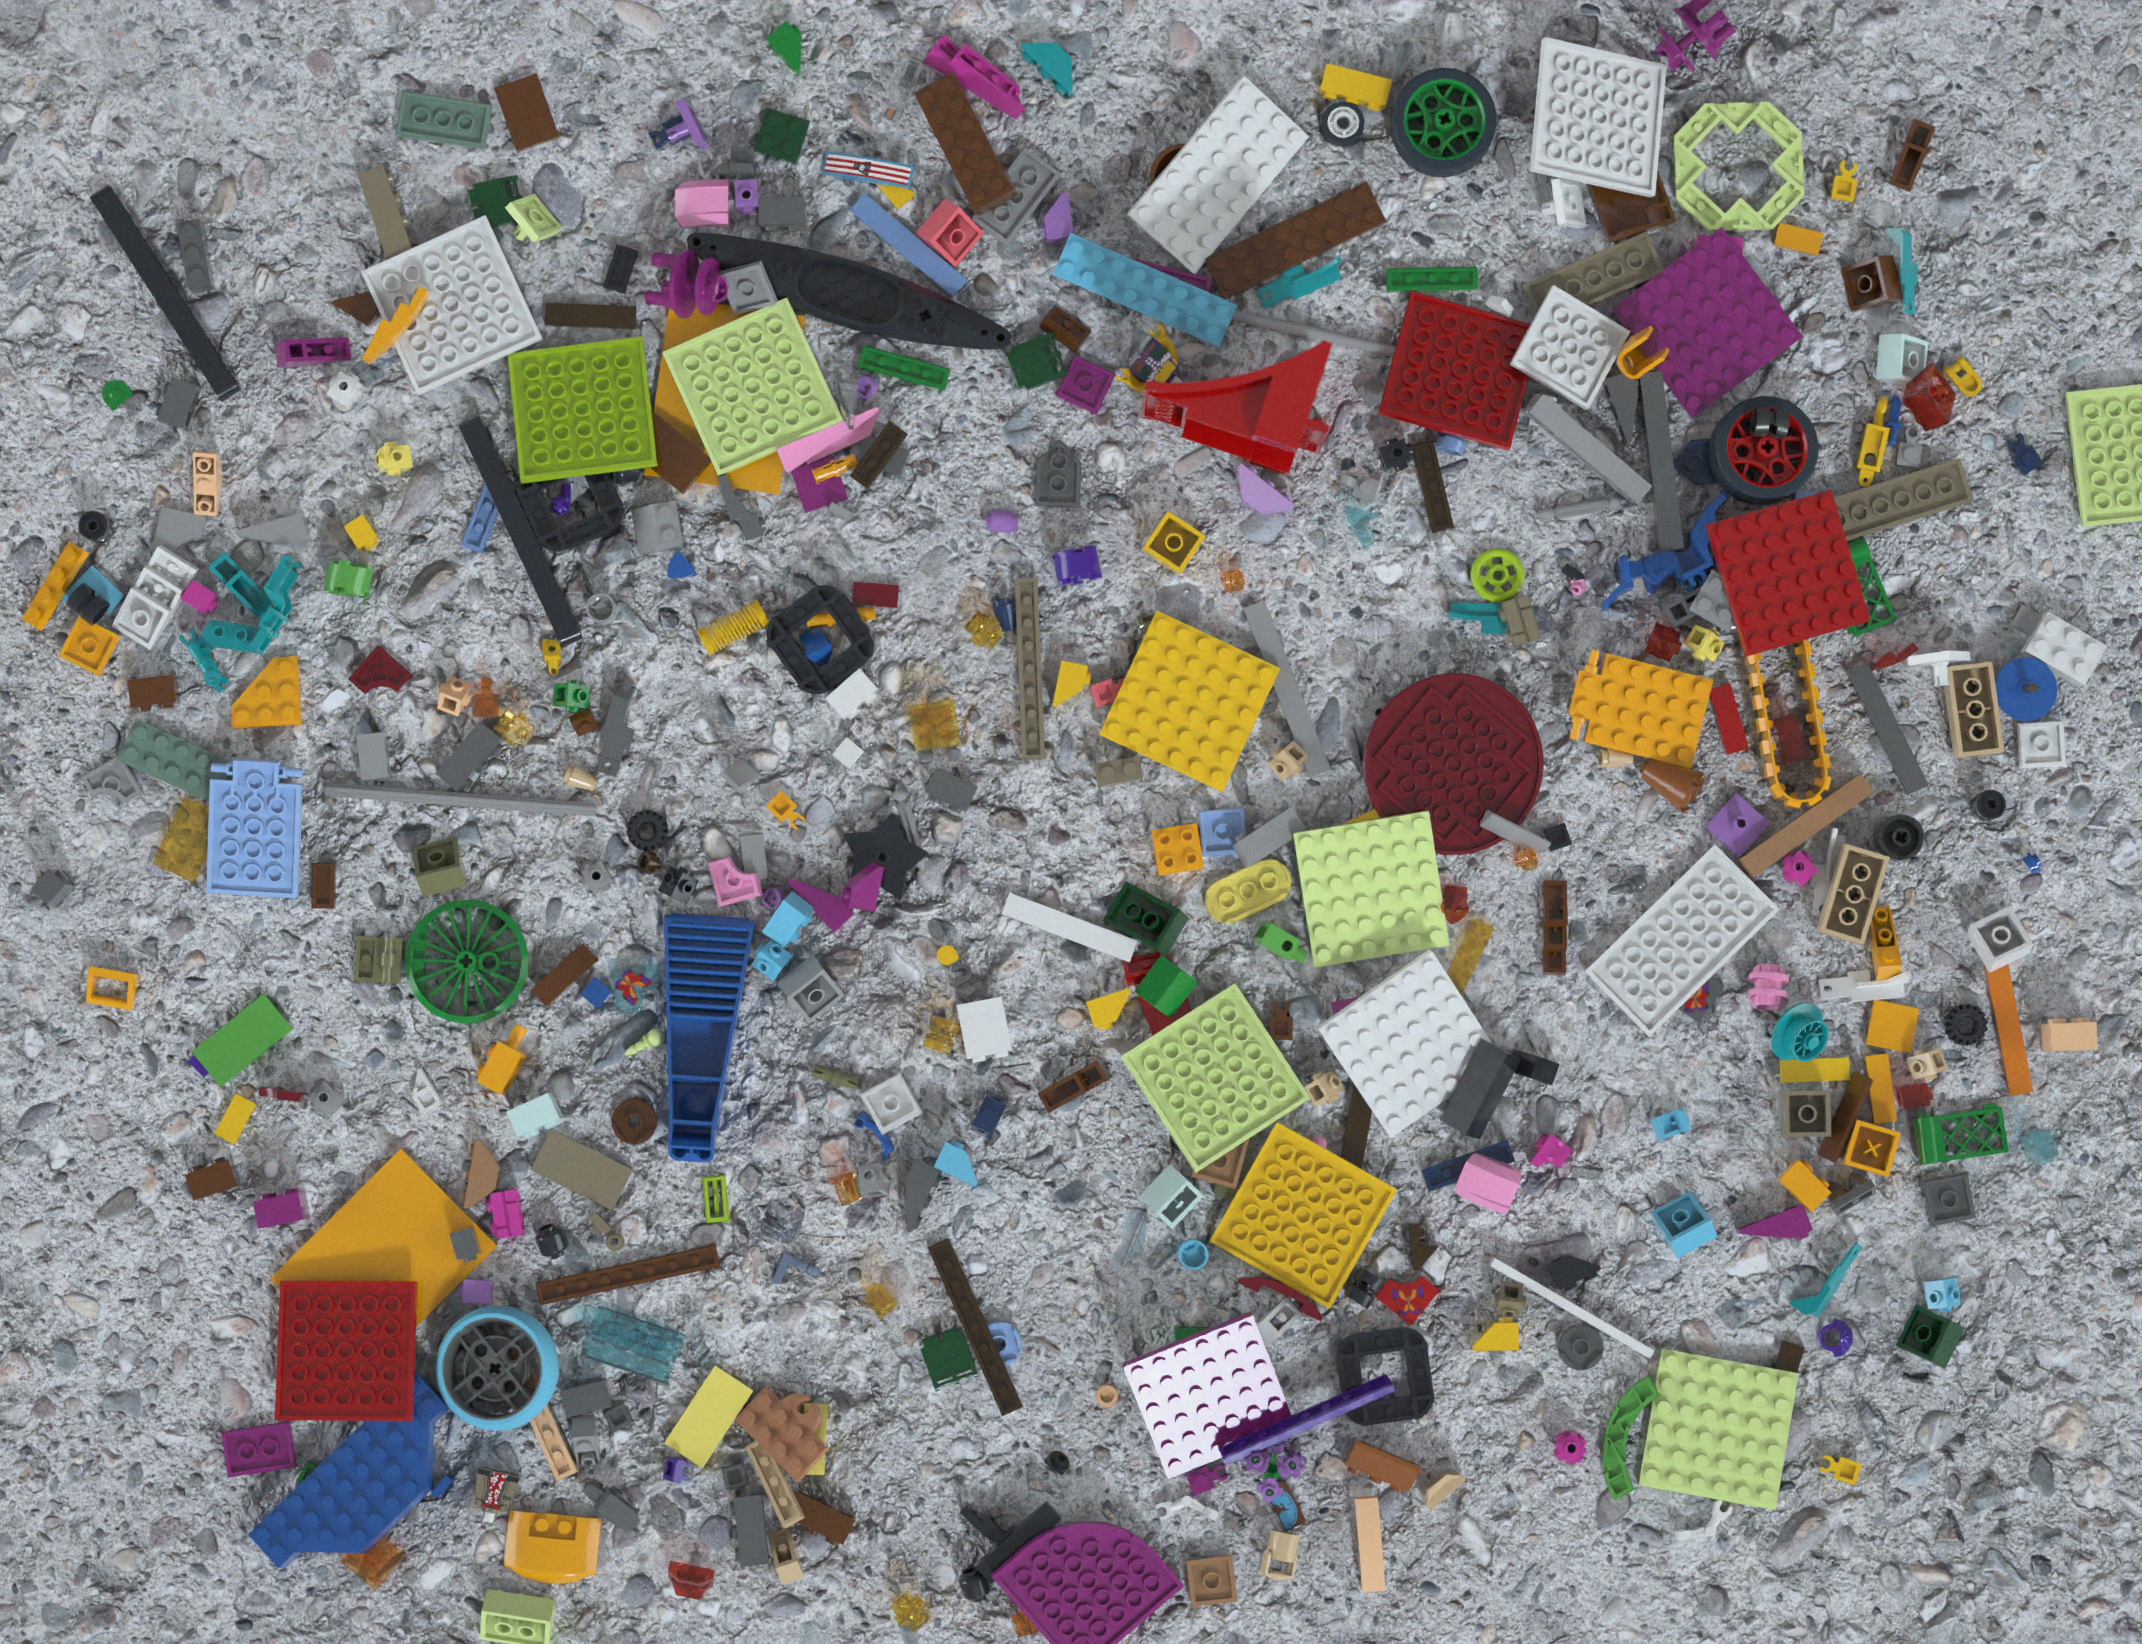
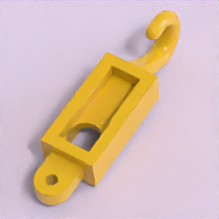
M1881 396L1877 403L1873 424H1865L1855 469L1860 470L1858 484L1861 487H1868L1872 483L1874 473L1880 472L1890 428L1882 427L1883 416L1888 403L1886 396ZM1867 453H1872L1876 457L1875 464L1872 466L1864 463V457Z

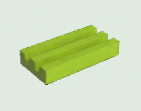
M726 1175L703 1177L706 1223L730 1221ZM717 1180H721L724 1217H720ZM708 1181H712L715 1218H711Z

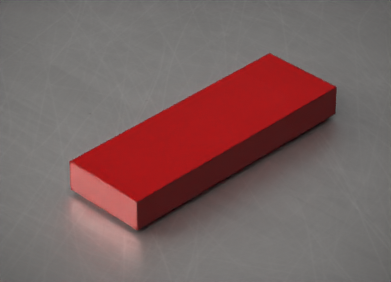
M1731 683L1711 688L1709 697L1725 754L1729 755L1749 749Z

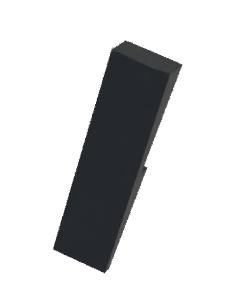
M1045 1501L1014 1527L1007 1537L977 1561L976 1568L992 1584L995 1580L991 1574L1033 1538L1052 1529L1062 1517Z

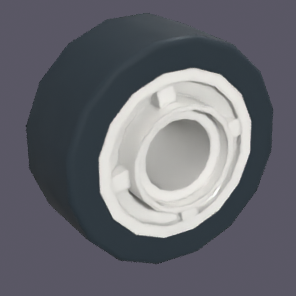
M1341 101L1332 104L1326 109L1322 117L1321 129L1323 136L1329 143L1335 146L1346 147L1354 144L1359 140L1364 130L1365 120L1363 113L1356 105L1350 102ZM1341 119L1346 120L1349 127L1341 129L1338 127L1337 121Z

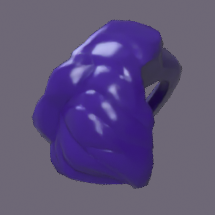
M1835 1318L1832 1324H1827L1820 1330L1819 1343L1825 1350L1833 1352L1835 1357H1840L1846 1354L1852 1346V1329L1846 1322ZM1828 1329L1841 1331L1839 1336L1840 1345L1835 1347L1828 1346L1824 1342V1333Z

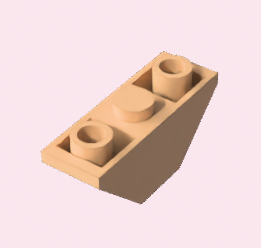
M193 451L194 514L217 516L222 489V463L217 452Z

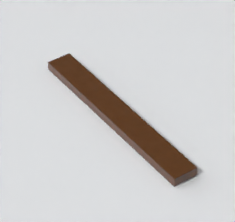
M713 1244L537 1282L536 1288L540 1305L721 1267L717 1246Z

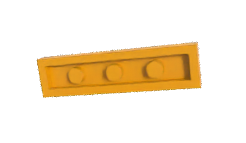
M71 542L67 543L23 615L22 620L40 631L44 629L89 555L88 552Z

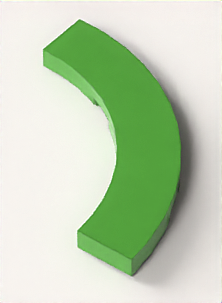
M1649 1375L1638 1381L1620 1399L1605 1429L1602 1447L1605 1479L1614 1501L1635 1490L1628 1473L1626 1445L1630 1429L1639 1413L1647 1404L1660 1396Z

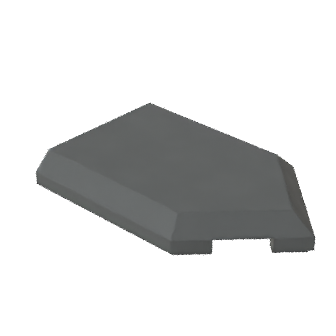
M1060 439L1036 461V507L1080 508L1082 462Z

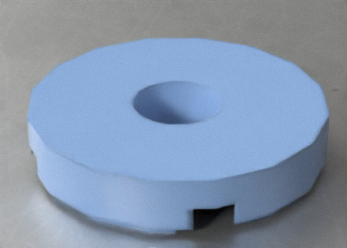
M1003 1321L988 1324L993 1338H1002L1006 1342L1005 1348L999 1351L1005 1365L1013 1363L1019 1356L1022 1348L1021 1337L1017 1329Z

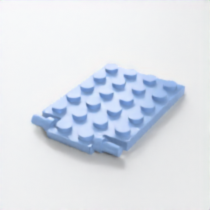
M235 757L233 762L228 761L227 764L212 763L211 772L233 775V780L210 779L206 893L298 898L303 784L280 783V778L287 779L288 776L303 777V768L281 765V760Z

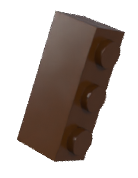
M794 1488V1495L805 1518L792 1525L796 1526L799 1523L806 1527V1532L817 1536L819 1533L825 1536V1541L832 1545L838 1546L839 1543L844 1545L856 1518Z

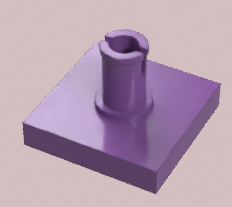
M684 98L675 102L683 117V122L670 129H666L670 141L673 143L690 134L694 142L702 150L710 147L711 145L692 106Z
M1735 793L1705 828L1735 855L1740 857L1766 829L1770 822L1741 796Z

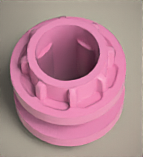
M1756 965L1753 968V972L1748 975V981L1755 985L1754 989L1748 990L1747 998L1751 1000V1004L1756 1009H1781L1783 1003L1788 1000V993L1782 990V986L1789 983V976L1785 974V970L1779 965Z

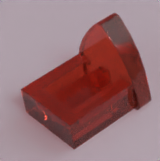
M1445 885L1441 911L1445 914V919L1450 924H1455L1462 920L1469 911V906H1467L1468 887Z

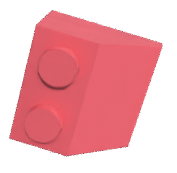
M944 198L916 234L931 249L956 268L984 232L959 206Z

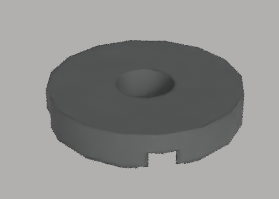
M1583 1324L1572 1325L1564 1330L1559 1337V1356L1563 1363L1572 1369H1591L1598 1364L1603 1356V1339L1591 1326ZM1578 1341H1584L1587 1344V1350L1583 1354H1578L1575 1351V1344Z

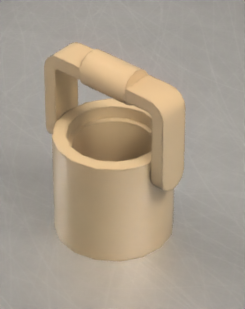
M1271 1529L1267 1550L1263 1554L1260 1573L1269 1577L1270 1580L1283 1581L1284 1579H1293L1298 1559L1296 1553L1300 1535ZM1270 1559L1289 1562L1287 1574L1280 1571H1268Z

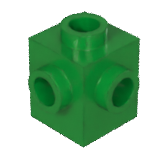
M580 680L554 683L552 706L563 707L565 712L578 713L579 709H587L590 699V686L581 685Z

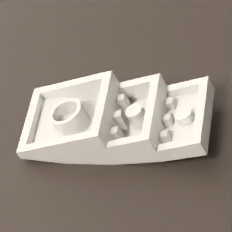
M157 546L148 566L143 568L135 586L130 589L112 627L149 650L152 649L182 601L180 598L196 576L199 568L165 547Z

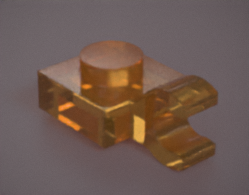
M481 678L482 694H475V717H499V694H492V678Z

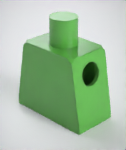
M1263 921L1252 939L1253 942L1284 960L1290 961L1293 958L1302 963L1307 955V951L1299 947L1301 942L1299 939L1271 922ZM1285 941L1286 946L1284 949H1282V944Z

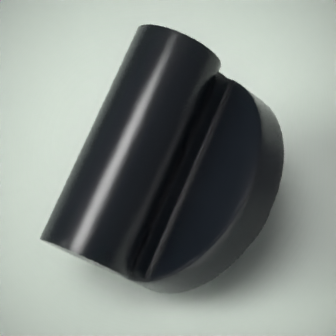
M1052 1451L1044 1460L1046 1465L1061 1476L1070 1465L1068 1457L1060 1451Z

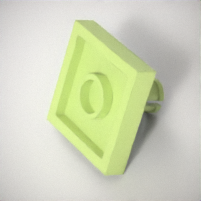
M535 194L512 201L505 207L519 224L513 229L512 233L516 235L519 232L515 238L523 241L528 235L534 243L554 236L563 229Z

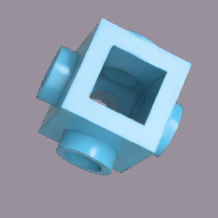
M771 939L765 946L761 944L755 951L756 959L752 965L774 981L784 970L793 955Z
M1956 1277L1924 1282L1925 1299L1928 1309H1938V1313L1952 1311L1951 1307L1960 1305V1292L1957 1287Z

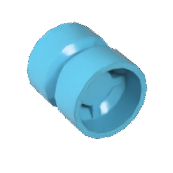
M1186 1240L1179 1247V1261L1188 1269H1200L1208 1261V1250L1199 1240Z

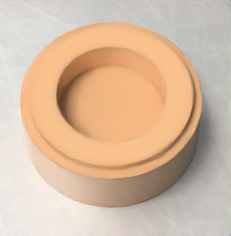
M1111 1384L1099 1386L1095 1394L1098 1404L1103 1407L1113 1406L1118 1400L1117 1389Z

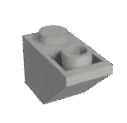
M595 1414L572 1417V1442L578 1468L601 1466L599 1435Z

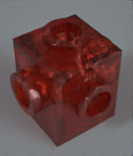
M1656 622L1644 652L1658 659L1670 662L1673 654L1678 655L1681 649L1682 642L1679 641L1681 632Z

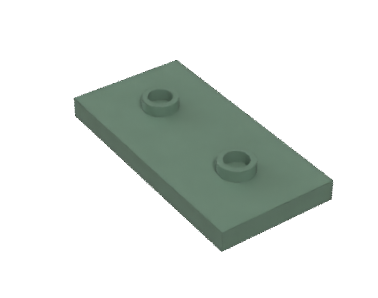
M402 91L395 135L396 137L486 150L493 106L487 103Z

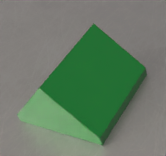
M1161 954L1134 992L1166 1016L1172 1018L1198 981Z

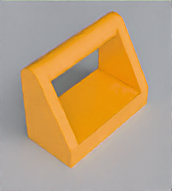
M89 966L86 1003L132 1010L139 974ZM97 977L128 982L127 1000L94 995Z

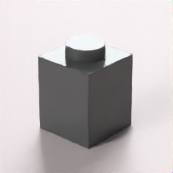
M474 1226L449 1234L457 1260L463 1259L464 1263L476 1260V1254L482 1253Z

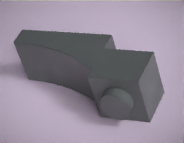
M727 474L718 477L730 521L740 519L745 540L763 536V531L767 530L763 517H758L757 513L752 514L741 503L730 484Z

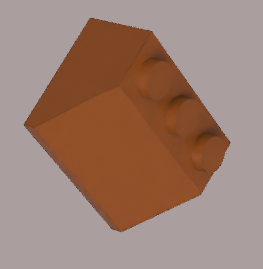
M1353 1438L1344 1460V1464L1348 1466L1347 1471L1356 1475H1360L1361 1472L1368 1474V1479L1378 1484H1381L1382 1481L1391 1484L1390 1489L1402 1493L1403 1490L1410 1491L1421 1470V1467L1414 1462L1356 1438Z

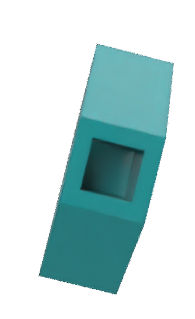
M1055 42L1023 43L1020 46V52L1022 53L1020 56L1029 65L1033 63L1038 68L1037 72L1045 80L1049 78L1054 83L1053 87L1061 95L1066 94L1070 97L1072 95V57Z

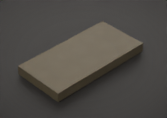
M551 1129L530 1170L613 1211L634 1169Z

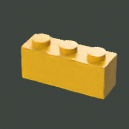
M1327 63L1319 94L1323 95V98L1326 100L1336 101V99H1340L1356 106L1358 104L1367 106V109L1370 111L1380 112V110H1385L1392 79Z

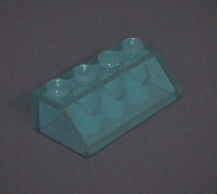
M598 1306L585 1336L580 1356L668 1385L685 1334Z

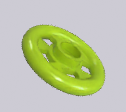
M1503 548L1486 550L1475 559L1472 565V585L1475 591L1486 600L1492 602L1510 600L1519 593L1524 584L1525 571L1523 564L1509 550ZM1502 557V564H1492V558ZM1513 565L1516 574L1509 576V571L1506 567ZM1482 566L1488 567L1486 577L1480 575ZM1494 572H1500L1502 575L1501 579H1495L1493 576ZM1509 581L1512 587L1504 592L1501 586ZM1486 582L1495 586L1493 592L1488 591L1484 587Z

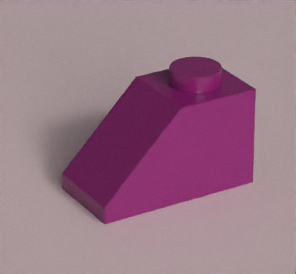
M873 862L847 881V886L842 890L843 903L848 908L875 912L884 867L879 862Z

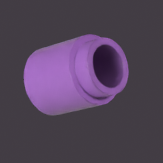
M992 509L991 513H987L986 526L990 527L992 532H1017L1019 513H1013L1011 510Z

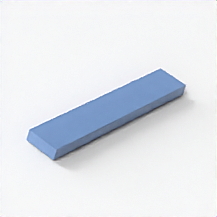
M865 193L850 209L852 214L952 298L968 282L966 278Z

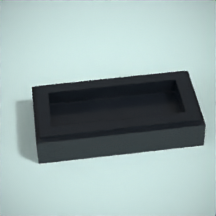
M616 244L603 285L604 289L626 295L639 253L638 250Z

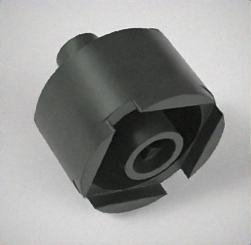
M1897 814L1879 823L1873 834L1874 844L1881 855L1890 857V861L1907 860L1920 852L1924 840V830L1915 818ZM1898 834H1902L1903 838H1901V842H1897L1895 840Z

